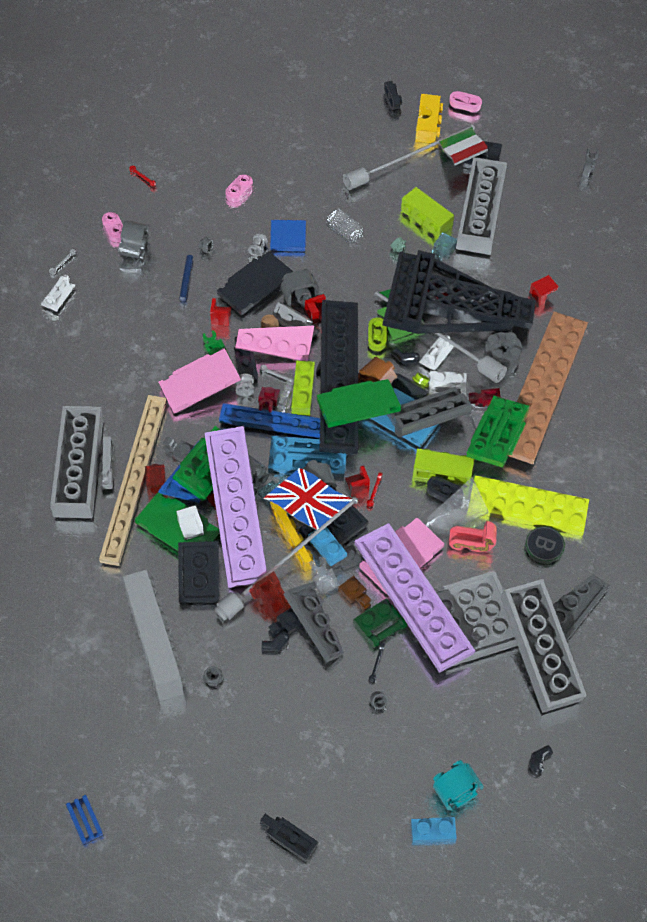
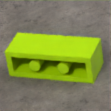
M417 187L402 198L401 210L437 237H441L453 227L454 214Z
M296 360L292 414L311 417L315 362Z
M417 449L413 478L429 480L432 477H441L455 485L469 487L474 459L467 457V455H454L448 452Z

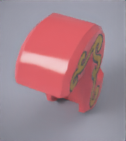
M486 521L483 529L454 526L450 529L449 545L453 549L462 550L463 548H468L475 552H486L496 545L497 527L491 521Z

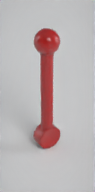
M135 166L129 167L131 173L135 172L149 182L150 186L154 187L156 185L155 180H150L136 170Z
M381 472L378 473L371 497L367 501L369 507L374 505L373 500L383 475Z

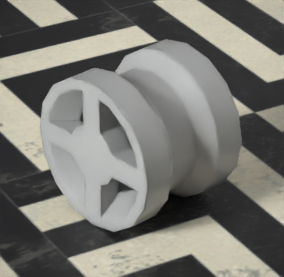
M240 374L241 380L236 382V393L240 396L252 395L254 393V377L250 374Z

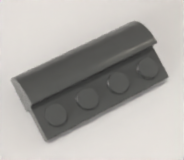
M453 387L402 404L400 412L387 414L395 427V434L398 437H402L470 414L472 405L464 393L460 394L457 388Z

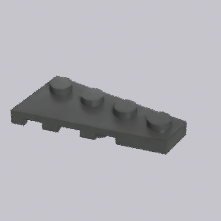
M594 574L553 604L566 641H568L610 587L609 584Z
M315 581L287 590L283 595L324 660L328 662L344 654L335 630L330 628L329 622L331 620L329 615L324 613L321 606L323 604L322 598L316 594L315 589L317 586Z

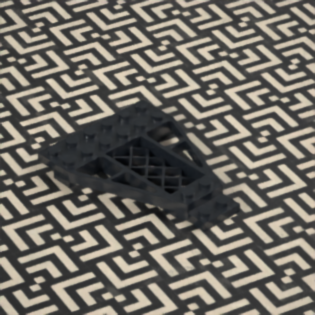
M418 250L417 255L400 251L382 326L416 334L512 330L513 325L531 329L536 300L519 297L511 292L492 288L436 259L434 253ZM432 268H436L455 279L431 274ZM481 300L484 304L480 305L477 301ZM489 308L492 312L488 313L485 309ZM427 313L445 317L447 324L422 325V315ZM458 320L466 323L451 324L450 321Z

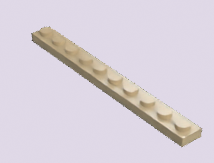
M152 395L147 397L100 554V563L120 566L166 407L167 399L164 397Z

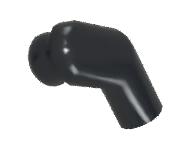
M398 347L392 352L404 365L414 364L420 360V355L417 352L404 353Z
M280 631L273 641H262V651H281L289 642L288 633Z
M549 745L531 754L529 766L534 774L542 773L544 770L542 766L543 760L553 755Z

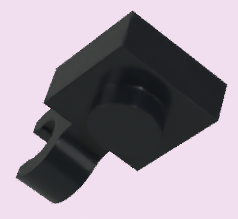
M291 607L277 616V622L268 626L270 629L268 633L272 638H275L280 631H286L290 635L303 625Z

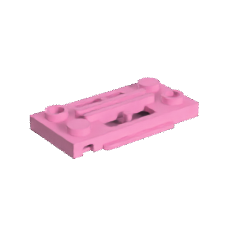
M224 348L175 370L173 375L169 376V379L161 380L159 384L175 414L241 379Z
M418 518L414 519L406 527L402 526L395 531L419 568L431 560L445 544ZM362 561L359 564V568L386 593L367 562Z

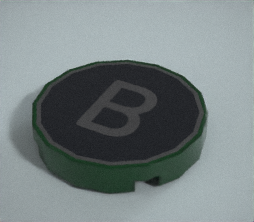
M536 527L526 537L525 549L529 557L538 563L551 564V562L559 560L564 553L565 542L563 536L551 527Z

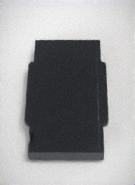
M268 251L259 259L252 260L228 278L225 287H220L217 290V295L239 314L243 315L278 288L283 282V276L286 273H293V270Z

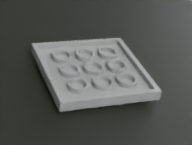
M495 570L434 589L475 649L473 655L455 665L518 646L500 598L504 590Z

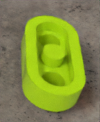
M378 317L371 319L368 324V346L373 351H382L386 347L387 327L382 326L384 319Z

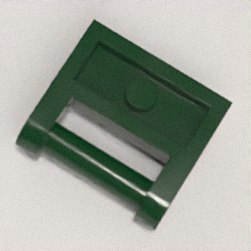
M387 598L353 619V623L373 648L379 646V642L399 629L403 630L408 627L404 618L399 615ZM394 620L395 623L389 626L388 628L384 629L377 635L372 634L385 624Z

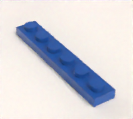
M225 403L222 405L219 423L319 438L320 418L277 411L270 413L269 410L262 409L259 411L257 408Z

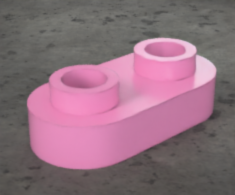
M455 91L451 93L449 103L455 108L477 112L481 109L482 99L476 95Z
M245 174L238 176L227 187L225 191L226 199L232 203L241 201L253 187L252 178Z
M114 212L104 214L102 223L108 238L115 243L121 242L120 236L123 224L118 214Z

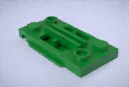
M389 379L348 385L317 395V402L328 428L401 411V405Z
M493 396L473 434L471 444L466 452L467 457L503 468L508 456L513 454L526 423L524 421L529 412V405Z
M214 426V428L210 432L218 431L221 429H219L217 426ZM205 438L199 440L180 463V468L172 477L202 501L213 491Z
M159 492L135 518L136 524L177 551L178 542L217 541L220 537V530L210 524L208 518L199 513L204 535L185 540L178 522L177 511L189 507L177 499L165 498Z

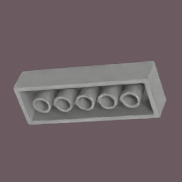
M473 157L456 249L491 255L507 167L506 162Z
M63 406L50 503L53 517L93 518L103 428L101 407Z
M147 569L123 576L127 597L159 701L183 695V687L186 686L184 673L179 665L178 654L173 646L172 635L167 627L166 616L161 608V601L155 589L153 576H148Z
M540 579L504 590L500 598L542 713L582 701L587 695L544 580Z

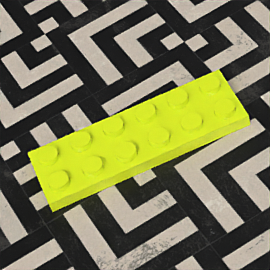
M475 475L467 512L537 527H551L557 531L583 536L589 499Z

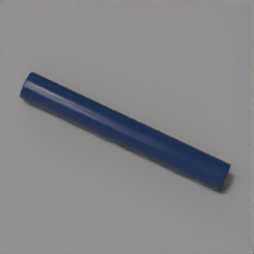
M192 255L186 256L179 296L181 301H186L193 262Z

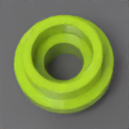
M418 372L416 375H413L412 380L415 383L426 388L429 386L428 382L430 379Z

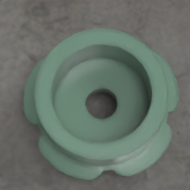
M401 237L393 241L390 245L393 252H402L406 248L405 244L407 241Z

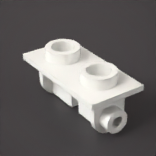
M67 275L60 276L58 282L41 303L42 306L56 312L75 287L74 284L69 282L70 278Z
M439 337L419 363L435 371L454 346Z

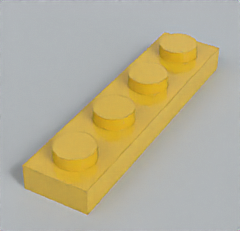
M270 502L271 512L292 550L304 541L302 535L297 534L295 530L296 525L292 518H288L287 512L280 506ZM303 546L295 553V556L304 572L312 569V561L314 559L309 549L306 550Z

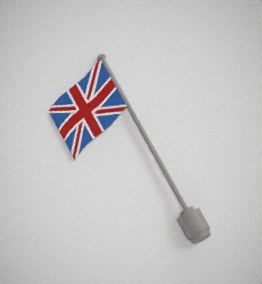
M300 468L267 494L263 499L280 506L295 519L316 529V531L241 594L236 592L234 594L231 591L220 600L214 608L218 616L223 621L227 618L231 619L244 608L242 603L244 602L243 597L350 506L354 503L357 504L358 499L356 497L349 498L335 491L314 474Z

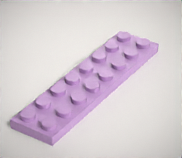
M244 426L205 433L228 588L252 585L267 572ZM266 577L261 583L269 582L268 577Z
M389 523L355 540V545L439 673L475 653V649Z

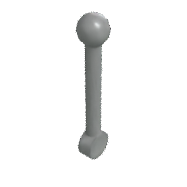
M71 249L70 253L57 266L50 268V274L55 275L57 269L72 255H76V249Z
M266 365L260 366L262 373L268 372L287 380L289 384L294 383L293 377H287L272 371Z

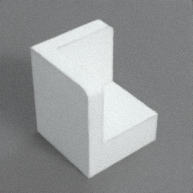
M196 505L177 511L178 522L185 540L204 535L203 524Z

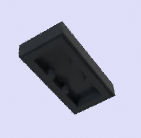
M396 373L397 378L391 383L392 388H396L415 400L426 397L430 391L399 373Z

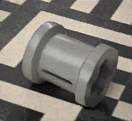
M257 233L253 236L254 241L249 246L248 252L255 257H261L264 253V246L268 244V238L263 234Z

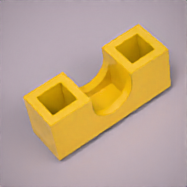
M421 94L415 142L431 144L436 141V137H439L440 127H437V125H441L442 115H439V113H442L443 103H440L441 96Z

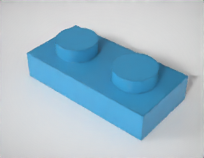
M324 528L310 540L330 566L347 557V552L327 528Z
M455 817L411 819L412 843L456 841L457 839Z

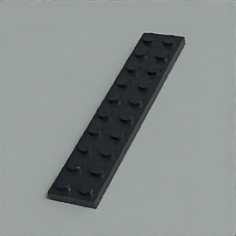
M322 300L320 394L331 392L335 388L358 384L357 302ZM320 409L319 452L357 455L358 421L328 428Z

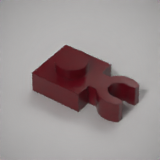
M262 387L258 397V410L261 411L262 408L266 407L269 408L271 413L273 405L277 406L280 389Z
M500 388L481 390V393H468L469 402L472 407L483 404V407L489 406L493 396L501 397Z

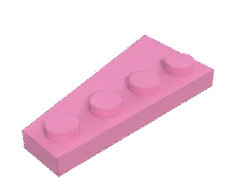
M314 326L239 329L235 348L298 361H308Z

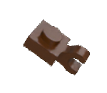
M354 575L338 587V591L351 604L357 601L364 610L371 606L369 603L371 599L365 594L367 589Z

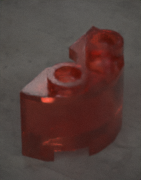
M274 571L253 584L252 588L249 589L252 597L260 603L259 609L265 617L269 615L272 618H276L291 608L283 595L285 592Z

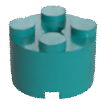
M462 760L455 762L451 766V770L446 773L441 772L433 778L435 782L433 788L447 810H452L451 806L454 804L457 808L466 804L478 795L476 790L479 787L481 791L484 788L471 765L463 763Z

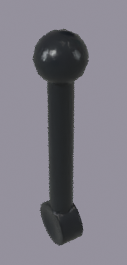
M381 642L373 672L369 676L370 682L377 680L376 673L385 643Z

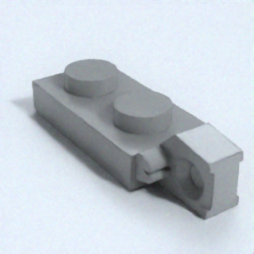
M282 302L277 303L272 314L285 327L312 326L313 323L309 318ZM314 327L312 337H317L320 331L318 328Z
M107 436L103 437V444L100 445V453L103 456V461H100L102 475L99 477L101 490L113 489L115 446L111 437Z

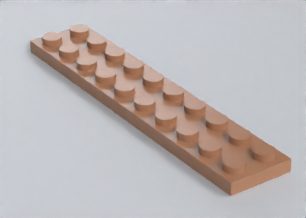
M553 312L517 400L518 403L529 405V412L524 421L526 423L513 454L509 455L510 457L534 464L588 322Z

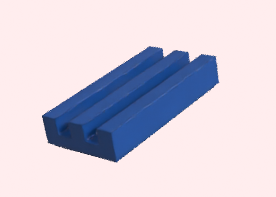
M86 795L82 796L79 800L77 798L74 802L66 804L83 845L103 835ZM85 803L97 833L93 834L81 804ZM75 807H77L89 834L86 838L73 811Z

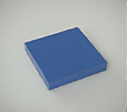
M271 220L270 251H305L306 220Z

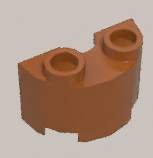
M374 357L359 370L358 382H377L389 379L391 383L397 378L393 371L395 367L390 361L385 362L378 357Z

